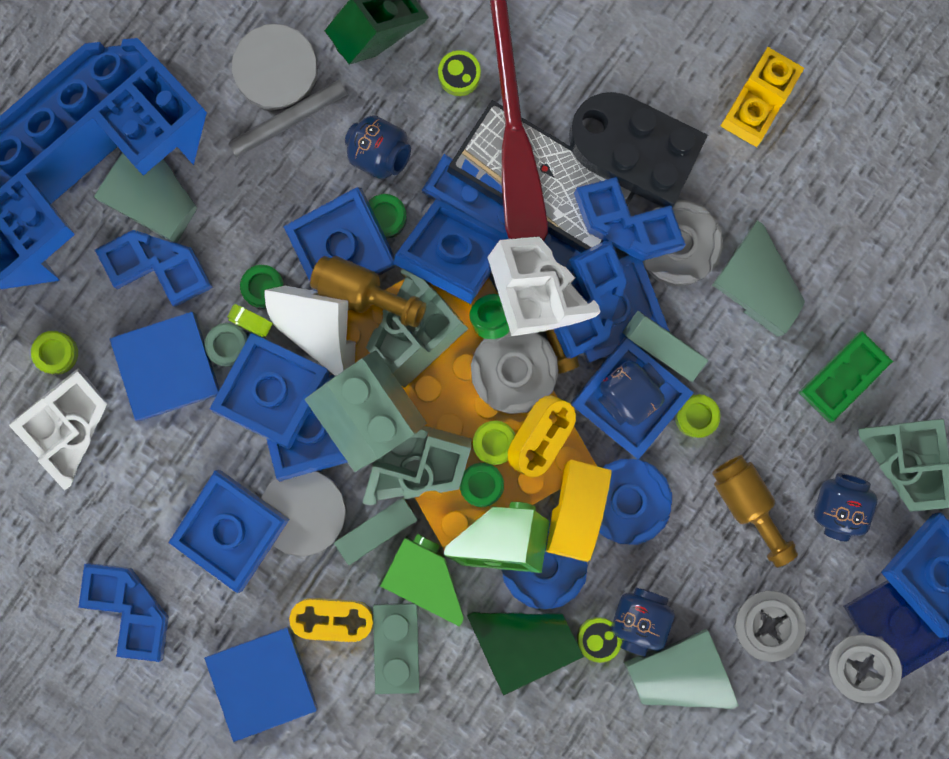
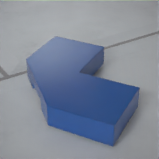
M617 177L577 187L574 192L587 232L603 241H612L614 247L641 261L680 251L686 245L672 206L631 216Z
M132 230L95 249L113 287L117 290L152 271H155L168 299L174 307L213 288L195 251L191 247Z
M603 241L569 259L585 301L589 304L595 300L601 312L594 318L554 329L566 358L572 359L609 338L614 323L612 318L619 297H623L628 282L612 241Z
M93 563L84 564L78 608L122 613L116 657L161 662L164 657L169 616L133 569Z

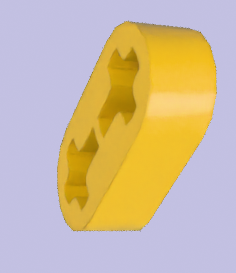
M552 395L539 399L509 446V464L515 470L529 477H538L544 474L551 466L575 425L576 413L574 407L569 402ZM552 411L558 416L555 423H552L551 419H549ZM529 449L535 453L532 461L525 457Z
M307 598L294 606L291 610L289 621L293 632L300 638L357 642L366 638L372 630L373 613L369 606L356 600ZM308 606L314 607L316 615L329 616V623L319 622L314 625L313 630H307L306 623L299 621L298 616L299 614H304ZM351 609L358 610V616L366 619V625L359 626L357 633L349 632V625L335 623V617H347Z

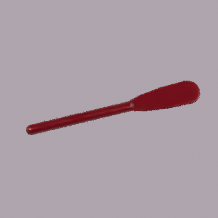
M490 0L505 118L502 143V195L505 230L509 239L540 237L544 241L548 235V221L533 149L522 124L507 0Z

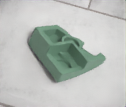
M123 153L94 196L99 202L173 243H178L197 210V206L163 159L143 176Z
M757 220L734 251V255L712 286L745 308V314L777 337H780L790 329L799 315L805 300L765 226Z
M402 269L401 274L405 279L397 296L409 300L414 295L420 301L425 302L426 311L423 319L417 327L405 326L401 324V316L383 309L382 322L373 331L366 348L370 353L375 350L378 351L400 385L405 388L469 328L427 281Z
M944 418L858 429L860 439L868 447L910 512L949 508V454Z
M424 426L414 436L374 461L363 503L374 505L377 504V500L404 496L405 499L419 497L427 491L442 493L459 490L471 450L472 439Z
M706 629L666 647L664 646L661 650H650L646 653V656L639 655L623 662L640 702L644 705L726 709L739 706L709 631Z

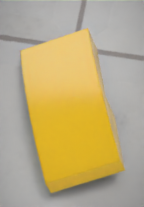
M767 47L720 126L757 148L780 108L790 95L804 67Z
M569 460L565 464L559 504L552 510L546 552L585 562L590 561L603 519L612 470L575 460Z

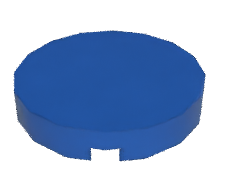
M619 459L604 465L602 468L612 470L599 533L618 544L638 545L653 539L666 527L670 517L672 492L667 479L655 466L638 459Z
M545 548L542 573L502 569L504 583L514 598L528 607L553 609L562 607L578 595L586 582L588 564L585 561L546 552Z

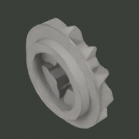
M766 590L750 595L744 604L738 608L734 628L739 644L750 655L759 660L774 662L786 659L797 651L805 636L806 623L801 608L791 597L781 592ZM759 611H762V613L772 619L785 615L775 626L779 641L766 632L754 635L763 625L762 615Z
M862 632L851 637L845 636L833 649L829 660V673L836 688L849 699L861 703H876L887 699L896 691L901 681L902 665L897 650L887 644L882 636L874 637ZM873 654V668L878 672L875 674L869 671L866 676H863L858 681L859 666L853 661L863 662L866 657Z

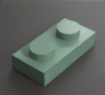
M414 603L374 604L375 694L419 693L417 605Z

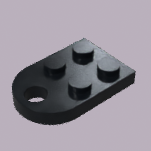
M616 92L600 93L585 100L577 109L569 129L571 150L576 159L586 169L605 179L617 177L621 187L663 208L667 206L674 207L708 137L707 134L641 101ZM586 118L598 119L603 124L604 131L601 133H591L585 129L582 121Z

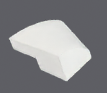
M540 237L500 240L487 257L511 336L572 325L594 318L601 312L595 300L588 304L572 286L571 282L575 277L566 267L555 261L551 249Z
M290 286L265 290V302L269 318L281 333L335 376L355 363L356 342L346 340L347 300L319 296L317 291Z
M78 367L14 419L9 426L39 458L38 462L66 490L74 480L75 473L83 455L86 453L107 402Z

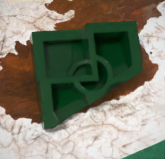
M472 612L467 614L503 696L583 658V654L562 613Z

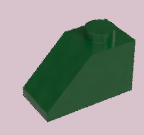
M349 0L324 31L334 43L339 54L350 65L376 57L425 23L429 17L417 0Z

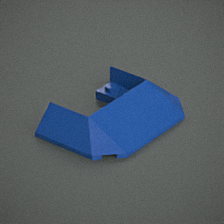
M138 38L122 39L121 45L104 47L101 42L85 43L0 115V289L60 281L45 260L75 234L52 206V203L117 147L143 176L176 147L194 165L207 112Z

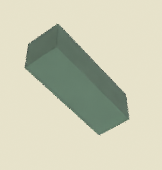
M639 310L622 332L628 339L691 382L694 381L708 362L702 354Z
M402 497L335 541L334 544L349 566L419 519L406 499Z

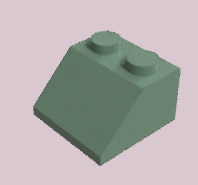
M377 350L361 358L304 399L354 472L381 458L414 436L427 424Z

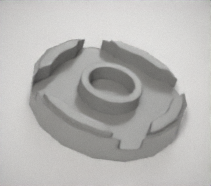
M266 24L252 29L239 41L233 54L232 74L239 91L251 104L265 110L292 107L310 95L317 81V59L311 43L300 31L286 25Z
M677 200L672 209L685 241V247L680 251L642 262L646 271L657 281L671 286H686L704 279L718 264L723 250V238L718 222H715L705 207L688 200Z
M511 332L498 339L484 338L476 348L472 359V384L480 399L492 409L507 414L527 413L531 411L539 399L549 396L553 392L558 378L557 357L550 343L536 332L511 336Z
M318 471L280 482L275 479L269 484L261 497L263 501L290 519L273 544L274 547L286 554L305 557L320 553L338 539L344 528L347 508L343 493L332 479Z

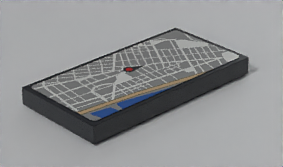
M491 100L449 164L447 172L503 205L502 143L505 118L503 106ZM522 118V124L533 149L542 185L548 233L581 253L602 243L603 240L587 232L574 192L577 187L607 179L586 169L576 159L571 146ZM621 187L628 206L635 193Z

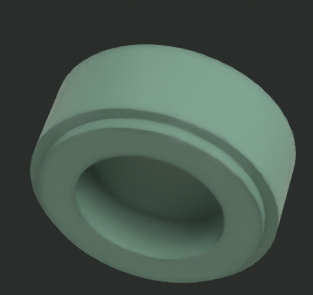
M231 323L219 324L213 327L207 334L205 351L214 363L223 367H233L248 339V335L237 325Z

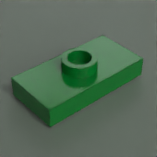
M860 331L798 393L828 423H832L893 361L863 331Z

